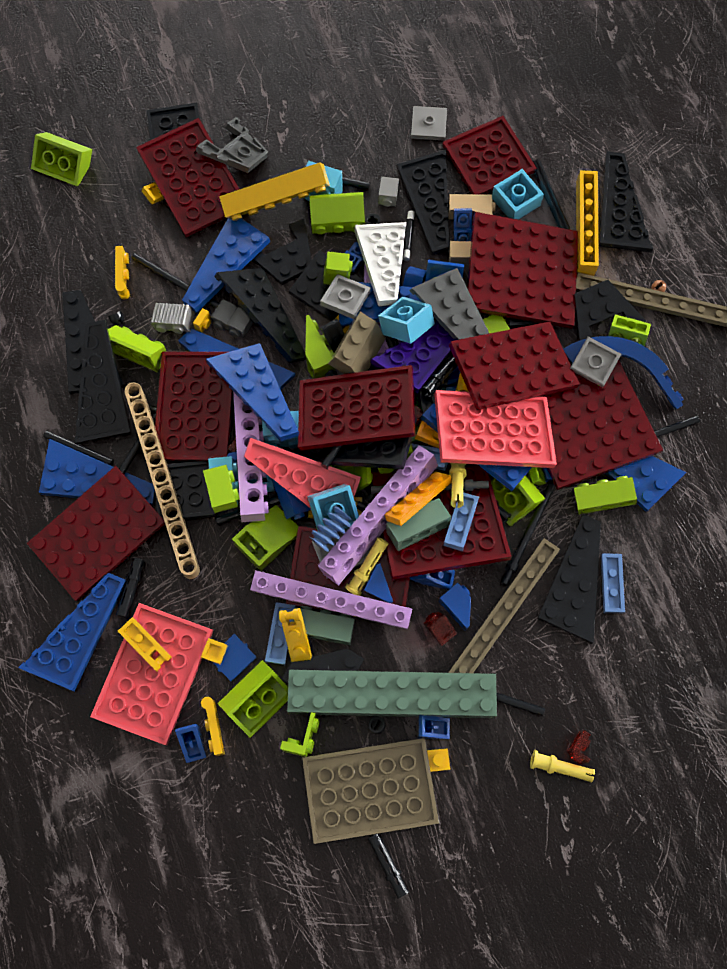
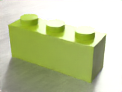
M620 476L613 481L600 480L596 482L597 484L592 485L582 483L574 488L579 515L637 504L632 477Z

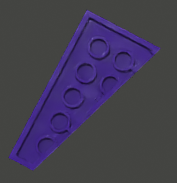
M436 320L431 328L411 344L401 341L397 346L385 350V353L372 358L370 363L379 369L412 365L414 392L418 394L430 376L434 374L451 352L450 342L457 339H453Z

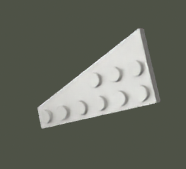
M406 222L355 225L354 231L378 306L392 305L398 300Z

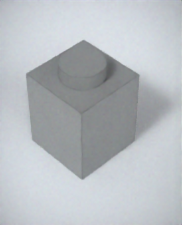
M381 176L379 205L396 207L399 187L398 178Z

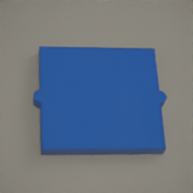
M235 634L224 643L228 647L221 665L214 663L218 668V672H222L230 682L257 658L248 648L247 643L244 644Z

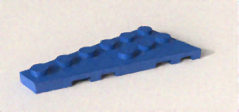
M49 439L39 493L41 495L79 498L114 467ZM126 472L125 476L154 506L156 495L154 485Z

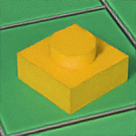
M155 182L142 188V193L151 204L164 200Z
M203 308L193 322L195 330L201 333L208 329L211 324L209 311Z
M208 638L201 658L221 665L228 645Z
M448 748L427 750L430 772L450 770Z

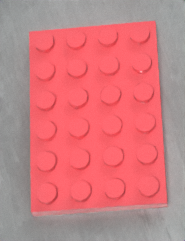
M435 391L441 463L555 468L557 465L547 397H534L476 410L469 392Z
M139 603L133 618L172 658L169 661H165L161 668L156 671L124 638L90 717L167 746L202 661L201 655L208 638L212 636L213 629ZM156 651L151 657L155 660L160 654Z

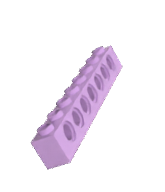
M233 392L241 522L265 521V514L269 513L268 502H264V495H267V483L263 484L262 477H266V474L255 465H247L250 461L244 457L250 438L264 442L263 431H259L262 419L257 417L253 410ZM246 410L252 411L251 413H245ZM247 427H253L252 430H246ZM251 479L257 480V482L253 484L249 483L248 481ZM251 497L258 498L255 502L249 501Z
M421 446L414 450L406 460L404 469H398L320 562L318 567L327 578L338 586L374 544L377 537L386 529L388 521H386L384 514L418 487L419 484L424 482L437 468L438 464L434 454Z
M256 570L250 589L256 593L408 630L412 613L411 608Z

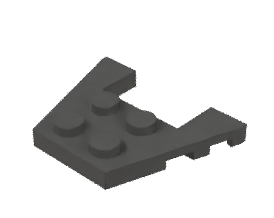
M237 117L228 122L226 126L228 131L237 136L229 144L220 149L206 139L196 148L197 153L246 173H249L266 159L268 151L256 138H252L249 135V130L246 127L240 125V120Z

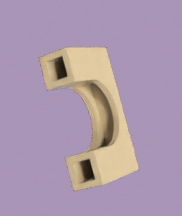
M449 194L448 219H454V208H472V221L475 212L493 215L492 213H495V202H492V195ZM450 241L449 262L469 266L471 241Z

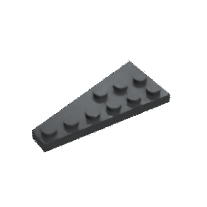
M458 268L412 287L409 290L423 303L432 306L434 318L453 339L459 340L489 334Z

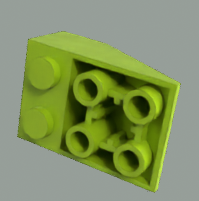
M307 315L305 351L307 370L312 379L325 377L328 371H335V368L328 364L334 353L332 350H328L326 346L328 343L324 335L320 336L317 322Z
M277 505L268 510L269 513L265 514V521H252L232 538L234 545L260 571L265 569L297 538L298 525L291 518L286 519L284 512Z

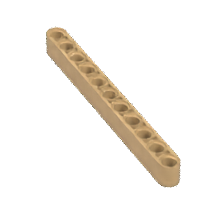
M133 382L125 387L127 402L179 569L184 577L194 579L199 575L200 567L146 396L141 386ZM137 391L139 392L138 395L131 396L132 393ZM144 408L143 412L136 413L138 409ZM144 425H150L147 430H141ZM149 442H155L154 446L147 447V444ZM155 459H161L158 464H152ZM166 476L163 482H157L159 477ZM165 494H172L170 499L163 500ZM171 511H177V515L175 517H168ZM176 529H183L181 535H174V531ZM182 547H189L187 553H179ZM188 565H194L192 572H185V568Z

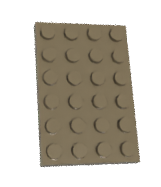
M425 738L302 757L314 844L439 824Z

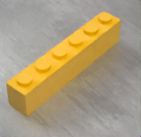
M319 162L219 196L225 217L235 221L241 219L242 215L247 213L249 215L259 213L258 210L265 208V210L276 207L275 204L280 202L282 204L290 203L292 198L295 197L299 199L308 197L309 193L313 191L316 193L326 190L325 187L330 186L324 164Z
M580 170L576 181L577 274L579 272L595 276L599 266L598 171Z

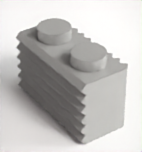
M155 303L150 323L158 332L165 333L166 330L182 334L183 331L190 332L195 314L187 304Z

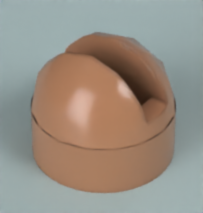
M657 280L650 289L665 292L666 284L662 280Z

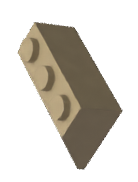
M360 311L353 319L328 364L343 374L368 371L372 364L370 363L371 359L378 354L386 339L378 323Z

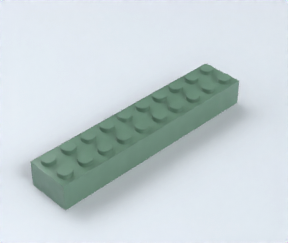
M289 670L288 714L310 715L313 712L316 715L403 717L426 715L453 718H495L497 716L496 674Z

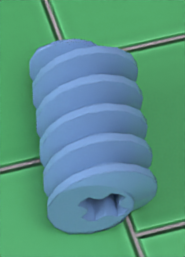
M337 506L333 507L336 514L329 512L330 520L324 518L322 521L325 526L318 524L319 532L313 530L312 535L314 538L309 537L321 549L327 552L330 551L327 544L334 546L335 544L332 539H340L338 532L346 533L343 526L351 527L348 520L352 519Z

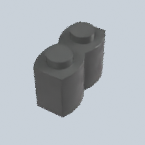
M226 300L220 302L211 316L213 325L217 329L228 330L229 334L235 338H244L254 323L242 308Z

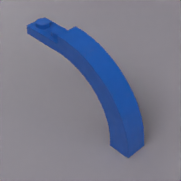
M613 336L591 337L621 353V356L639 363L651 374L674 409L683 406L681 402L684 400L678 391L675 392L673 390L671 379L667 375L664 377L662 374L669 370L668 367L655 353L629 339ZM586 339L575 342L563 349L571 364H573Z

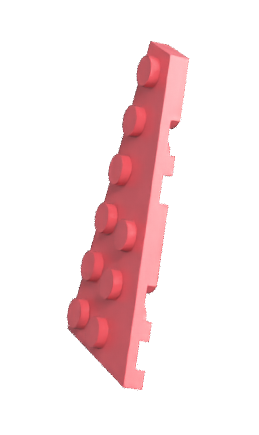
M253 438L249 439L244 454L248 461L310 509L307 496L346 484L350 485L354 497L361 479L357 475L331 466L326 469L321 466L320 462Z

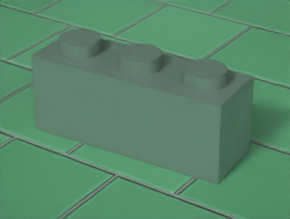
M438 498L428 502L402 526L391 522L386 523V533L397 551H400L449 527L451 516Z
M301 606L300 609L308 638L350 646L355 619L351 618L350 615L342 613L337 616L332 615V612L328 610L316 612L312 611L313 608Z

